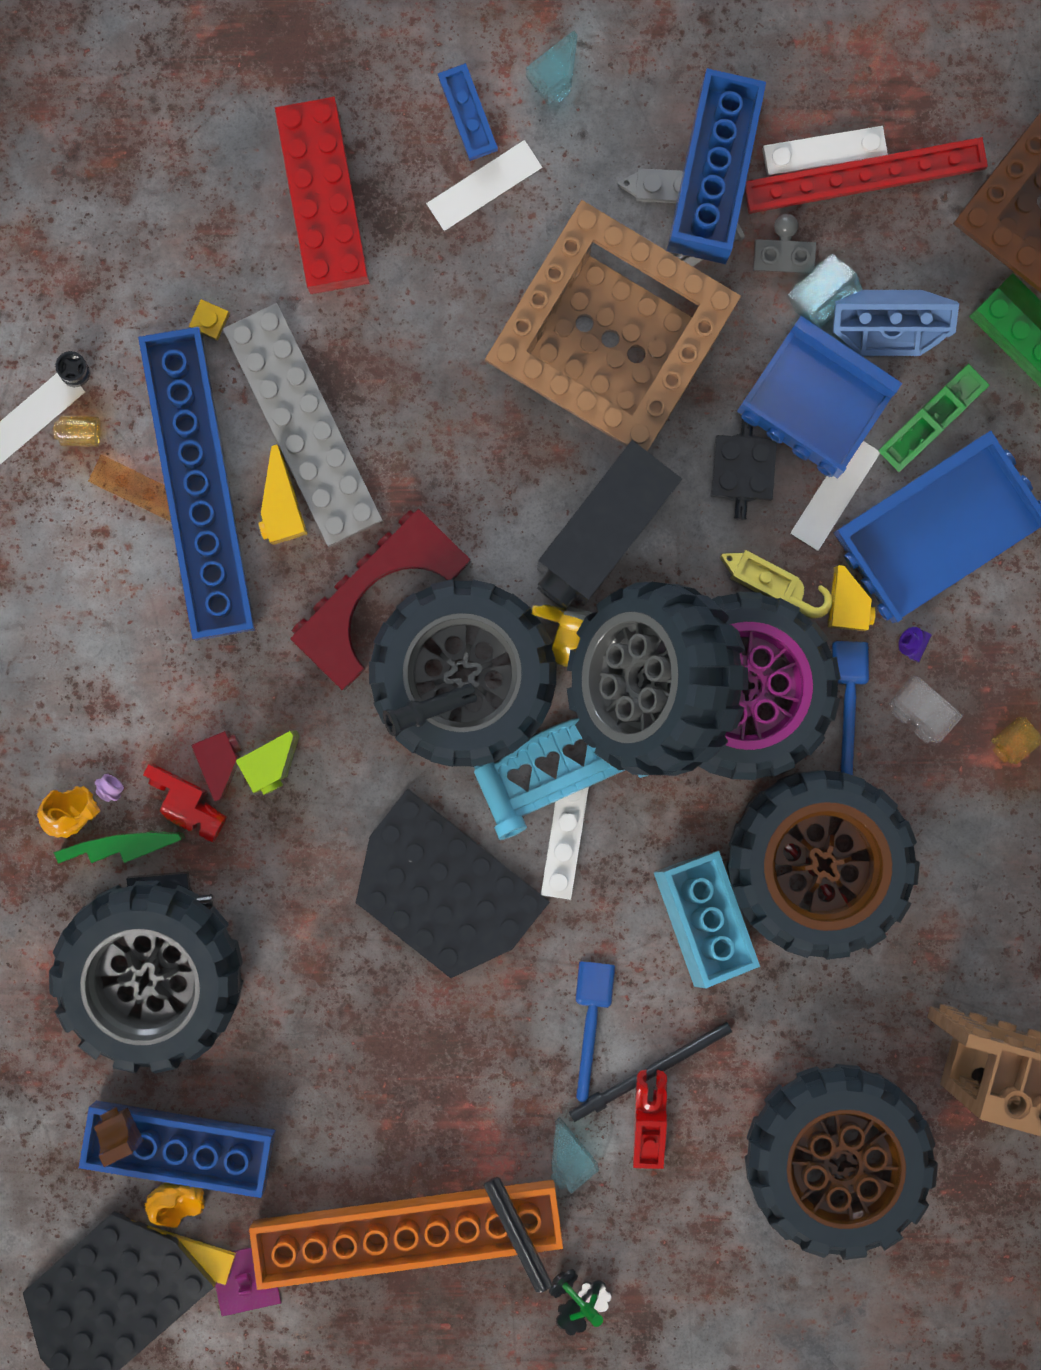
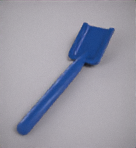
M835 641L832 643V655L837 657L841 677V680H838V684H846L843 709L841 772L853 775L856 716L855 684H866L869 681V645L867 642Z
M579 962L576 1002L579 1005L588 1006L576 1095L580 1102L587 1101L589 1097L598 1007L608 1008L612 1004L615 966L610 964Z

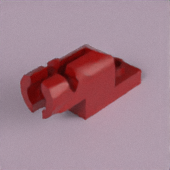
M148 764L143 776L150 779L148 784L162 791H165L166 787L170 789L160 808L162 815L168 821L188 831L194 830L197 824L200 823L201 830L199 836L212 843L215 842L225 824L227 816L218 812L207 802L202 804L207 790L156 764Z
M641 1070L636 1078L633 1168L664 1169L667 1130V1075L663 1071H656L657 1090L653 1089V1099L651 1102L648 1100L647 1070Z

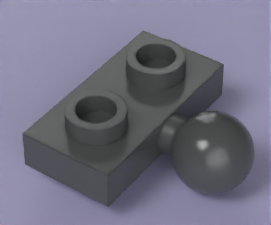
M791 214L780 215L774 223L775 232L780 236L779 240L756 239L754 241L753 271L813 274L815 270L816 242L791 241L792 236L798 230V221Z

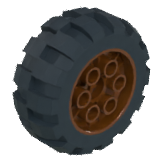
M835 1064L834 1068L819 1069L818 1066L796 1073V1079L783 1087L779 1084L764 1099L766 1105L759 1116L753 1117L746 1137L749 1141L748 1154L744 1156L747 1180L750 1183L758 1207L767 1218L768 1223L785 1240H792L800 1245L802 1251L825 1258L828 1254L840 1255L843 1260L866 1258L868 1250L879 1246L884 1251L904 1239L900 1233L911 1222L916 1225L919 1223L929 1207L926 1201L929 1189L936 1187L938 1163L934 1160L933 1147L936 1143L928 1122L917 1109L918 1106L895 1083L877 1072L873 1074L862 1070L859 1066ZM834 1116L836 1133L832 1132L829 1134L823 1119ZM874 1125L879 1130V1133L864 1143L865 1135L871 1126ZM847 1130H858V1136L855 1140L849 1142L843 1140ZM818 1139H828L827 1148H823L820 1151L814 1150V1143ZM796 1148L811 1154L812 1160L794 1159ZM872 1150H879L881 1152L880 1159L875 1163H868L866 1159L868 1153ZM841 1154H843L847 1161L841 1162L838 1167L832 1159H839ZM812 1169H820L822 1175L819 1180L815 1182L807 1180V1175ZM885 1170L882 1178L872 1174L873 1171ZM837 1174L842 1176V1178L834 1177V1175ZM868 1180L874 1182L872 1191L869 1193L860 1192V1186L863 1182ZM823 1189L816 1201L809 1197L814 1191ZM834 1191H844L845 1196L840 1202L833 1203L830 1201V1196ZM856 1193L859 1200L851 1203V1194Z

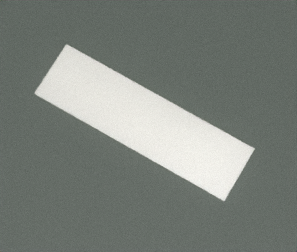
M523 140L426 204L445 231L543 167L526 141Z
M56 373L0 421V464L85 393L83 388L67 386L58 373Z
M863 441L846 466L847 469L838 479L834 476L825 477L790 534L818 551L880 452Z

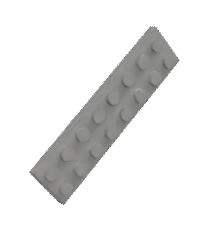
M278 303L223 328L327 546L330 547L382 522L383 520Z

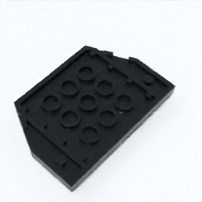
M410 789L404 792L369 837L356 898V904L449 978H453L511 951L550 903L547 898Z
M114 1211L23 1292V1297L40 1359L50 1370H120L211 1291L217 1283L177 1237L159 1233L148 1228V1225L131 1221L127 1216Z

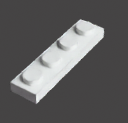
M589 787L555 802L541 895L571 900Z

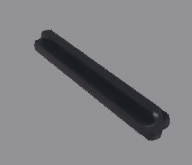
M494 1177L484 1183V1188L537 1293L547 1291L552 1287V1282L501 1178Z

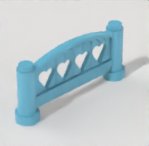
M579 718L559 723L537 733L514 753L503 757L499 762L474 767V774L497 824L494 829L499 840L513 837L527 828L522 816L625 771L617 770L594 753L596 748H592L587 745L584 767L563 754V748L566 745H574L577 740L582 739L575 726ZM550 752H557L560 755L556 779L535 766L537 758H546ZM523 764H528L532 767L528 792L510 781L507 777L510 770H519ZM638 775V777H640V778H641V777L648 776V775Z

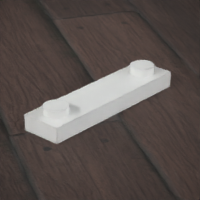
M883 126L764 145L762 148L767 177L888 155Z

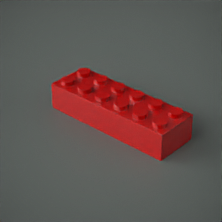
M335 96L274 107L305 279L310 294L370 284Z

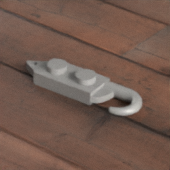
M638 168L636 173L619 181L618 186L636 197V201L677 203L683 171Z

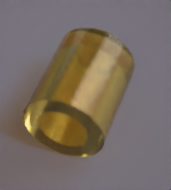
M61 415L59 421L54 422V439L59 440L61 446L98 447L101 437L100 419L98 416Z

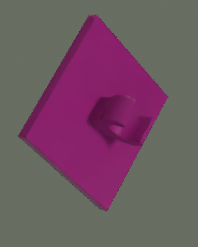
M252 1248L231 1251L236 1253L228 1282L226 1285L221 1283L215 1285L221 1316L281 1304L278 1287L257 1290Z

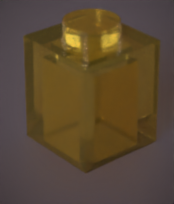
M1018 717L991 740L996 746L993 751L1004 763L1008 761L1011 764H1018L1041 745V735L1026 717Z

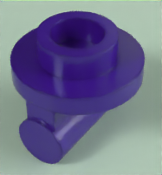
M910 627L903 632L899 639V650L902 654L908 656L909 659L920 662L932 635L918 627Z

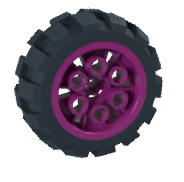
M737 592L735 594L717 596L712 600L729 616L726 624L734 626L739 631L741 638H748L747 655L742 656L740 653L741 665L748 667V683L752 684V689L747 690L746 701L743 691L741 692L739 705L745 709L738 727L731 732H726L725 737L728 743L713 758L703 762L698 767L708 773L737 780H756L757 778L779 775L795 768V764L807 755L811 756L824 741V734L831 721H835L840 698H837L838 680H841L837 657H833L826 642L829 639L816 621L812 622L800 612L799 607L782 598L776 599L755 592ZM758 649L764 650L768 655V662L763 667L757 666L753 661V654ZM781 656L786 666L773 671L770 668L771 665ZM775 675H781L785 679L786 686L781 692H776L771 688V679ZM758 680L761 682V690H758ZM775 696L790 700L786 710L779 707L773 701ZM764 702L768 703L773 711L772 716L766 721L760 719L757 714L758 706ZM752 716L756 733L745 735L746 719Z

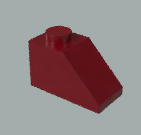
M230 731L221 732L191 745L214 802L225 798L238 766L236 762L240 758L238 752L242 751L236 734L231 736Z

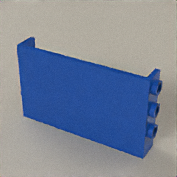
M992 431L982 435L833 532L846 552L843 555L844 559L852 570L857 568L863 578L860 580L862 587L868 595L874 594L879 602L877 609L886 621L890 619L892 623L899 622L908 613L1041 528V500H1036L1031 492L1033 490L1031 482L1025 475L1019 474L1014 466L1016 465L1014 456L1009 450L1002 448Z

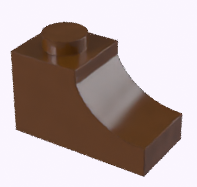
M117 1107L104 1112L100 1115L101 1121L94 1126L100 1145L99 1158L103 1167L132 1154L144 1141L128 1107L121 1111H118Z

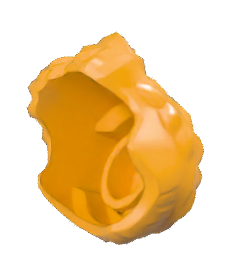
M75 786L74 789L67 790L66 792L52 790L41 802L37 810V817L41 828L48 835L56 838H68L73 834H77L88 820L96 817L100 813V809L96 801L93 800V794L85 786Z
M166 1182L159 1185L147 1196L145 1211L149 1221L155 1225L177 1228L184 1217L201 1214L205 1208L203 1188Z

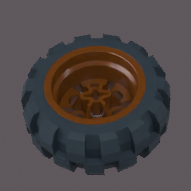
M816 770L803 773L797 772L778 779L777 783L765 791H760L746 806L747 810L739 823H735L729 842L731 846L730 860L727 863L731 887L736 896L738 906L748 922L768 941L775 943L787 952L806 958L814 956L830 960L850 957L851 952L862 948L868 950L887 937L885 933L896 921L901 923L912 903L908 902L913 885H918L920 862L916 861L914 845L917 841L909 821H906L897 809L898 804L882 789L874 787L866 782L865 779L838 771ZM831 816L841 818L842 820L835 832L828 834ZM812 824H818L821 828V835L816 840H810L807 837V829ZM795 825L802 837L799 842L788 833ZM846 834L850 841L847 849L839 851L835 845L838 836ZM793 843L798 848V855L794 859L787 860L784 857L783 850L785 846ZM867 849L869 860H852L850 854ZM814 854L823 859L829 858L826 864L829 867L830 873L821 868L816 869L819 866V862ZM850 864L854 867L855 874L852 879L845 881L841 878V870L845 865ZM775 865H790L791 869L783 874L776 875ZM808 870H811L813 873H815L814 876L811 875ZM794 874H801L803 885L799 889H791L789 887V878ZM829 884L831 886L832 897L830 899L820 900L818 898L817 891L821 885ZM843 885L856 895L848 903L845 902L838 890ZM807 890L812 895L809 910L799 907Z

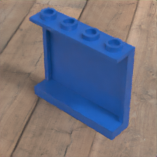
M800 316L737 412L741 414V418L749 425H758L767 431V436L777 443L783 442L791 447L793 454L800 459H809L818 465L817 469L822 474L828 477L834 476L838 479L845 472L846 466L902 383L803 316Z

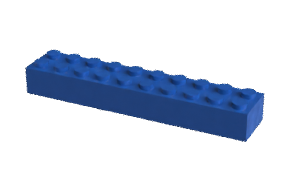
M199 327L139 336L138 340L192 639L198 641L254 631L253 613L201 330Z

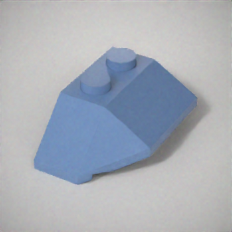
M860 290L835 301L833 332L861 356H921L938 345L946 337L956 333L959 303L924 290Z

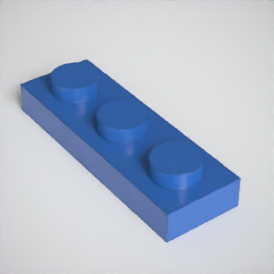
M466 63L438 73V79L469 161L498 151Z

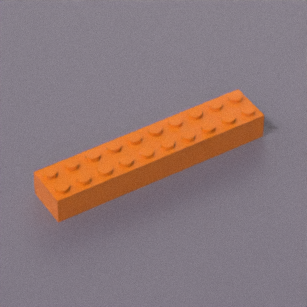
M555 1180L504 1186L536 1251L544 1252L563 1249ZM485 1189L255 1219L249 1228L257 1290L517 1255Z

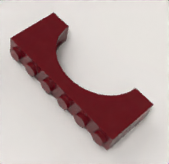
M419 508L414 513L409 510L398 522L401 527L394 534L390 531L387 532L377 543L380 548L372 556L369 553L363 556L355 565L358 570L351 577L345 575L334 586L337 591L330 599L326 596L323 597L313 608L316 613L308 621L305 618L300 620L291 630L294 635L290 639L341 690L345 691L365 670L352 646L351 624L359 601L372 585L389 574L407 569L431 571L448 581L455 579L471 563V559Z

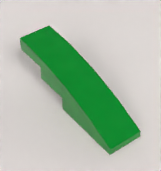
M968 363L878 451L900 472L990 384Z
M159 831L118 834L89 840L56 851L54 855L59 864L87 853L90 862L94 863L120 852L123 862L126 863L185 839V835L182 832Z

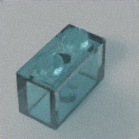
M831 254L827 259L820 262L814 271L802 282L797 283L788 294V297L797 314L803 316L817 327L822 328L834 316L835 301L863 289L857 273Z

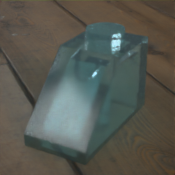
M572 31L526 67V78L547 105L554 100L556 102L562 101L571 92L569 88L572 87L578 37L575 31Z
M559 1117L555 1120L551 1167L554 1173L551 1174V1177L560 1189L563 1190L566 1187L572 1194L600 1169L598 1162Z

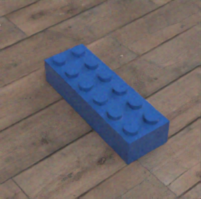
M706 69L698 98L666 251L722 264L727 263L733 248L766 86L765 81Z
M96 1100L88 1109L79 1168L262 1198L267 1186L276 1130ZM115 1107H117L118 1111L128 1107L144 1141L132 1154L103 1167L99 1158L100 1145L94 1126L101 1121L100 1115Z

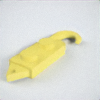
M747 550L744 553H726L720 556L732 575L730 579L756 593L776 599L782 598L799 607L800 612L806 617L813 619L821 618L828 614L832 607V596L828 589L821 585L818 587V590L824 596V603L821 607H813L802 601L804 586L797 576Z

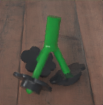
M574 1269L559 1273L553 1279L552 1287L549 1289V1294L554 1296V1298H558L566 1293L572 1297L566 1304L559 1305V1315L556 1318L557 1326L560 1329H565L569 1336L586 1330L585 1317L594 1327L602 1325L603 1317L598 1312L607 1311L609 1301L612 1298L611 1292L606 1290V1284L600 1280H596L593 1283L584 1282L582 1289L577 1294L572 1289L573 1283L578 1278Z

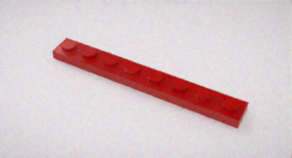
M983 137L749 180L746 181L744 192L748 213L751 214L987 169L988 163Z

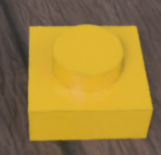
M201 299L188 327H199L203 335L218 341L230 313Z

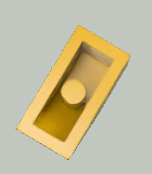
M838 565L834 567L831 590L832 607L829 611L828 627L857 631L869 630V625H873L875 620V607H871L872 599L845 566Z

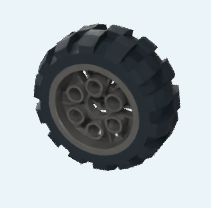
M653 581L634 583L625 589L620 588L596 604L598 612H593L585 617L576 633L580 637L576 649L570 650L567 671H572V687L566 689L569 709L577 712L579 718L575 726L584 742L592 748H596L594 753L617 770H626L632 775L676 776L693 771L703 762L713 758L728 743L725 734L738 727L745 709L739 705L742 690H748V667L741 665L740 653L745 651L739 631L734 626L727 625L726 622L729 616L709 596L702 595L695 588Z

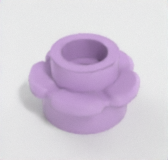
M104 774L101 779H96L95 781L96 794L102 800L107 802L111 800L117 801L121 797L120 793L124 787L114 776Z

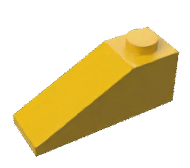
M277 444L271 446L261 508L263 521L258 522L263 539H269V542L273 545L308 534L282 451Z

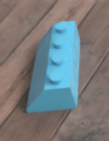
M719 851L688 859L653 872L694 987L706 989L760 967Z

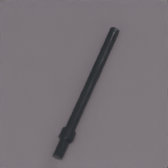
M727 1021L642 1069L647 1070L646 1081L655 1077L657 1070L664 1072L732 1033ZM639 1072L602 1093L599 1091L588 1097V1101L569 1111L574 1123L594 1111L598 1113L607 1108L608 1103L636 1088V1078Z

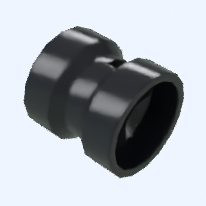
M66 351L57 358L55 364L56 372L67 386L73 388L81 387L89 380L90 368L79 353Z

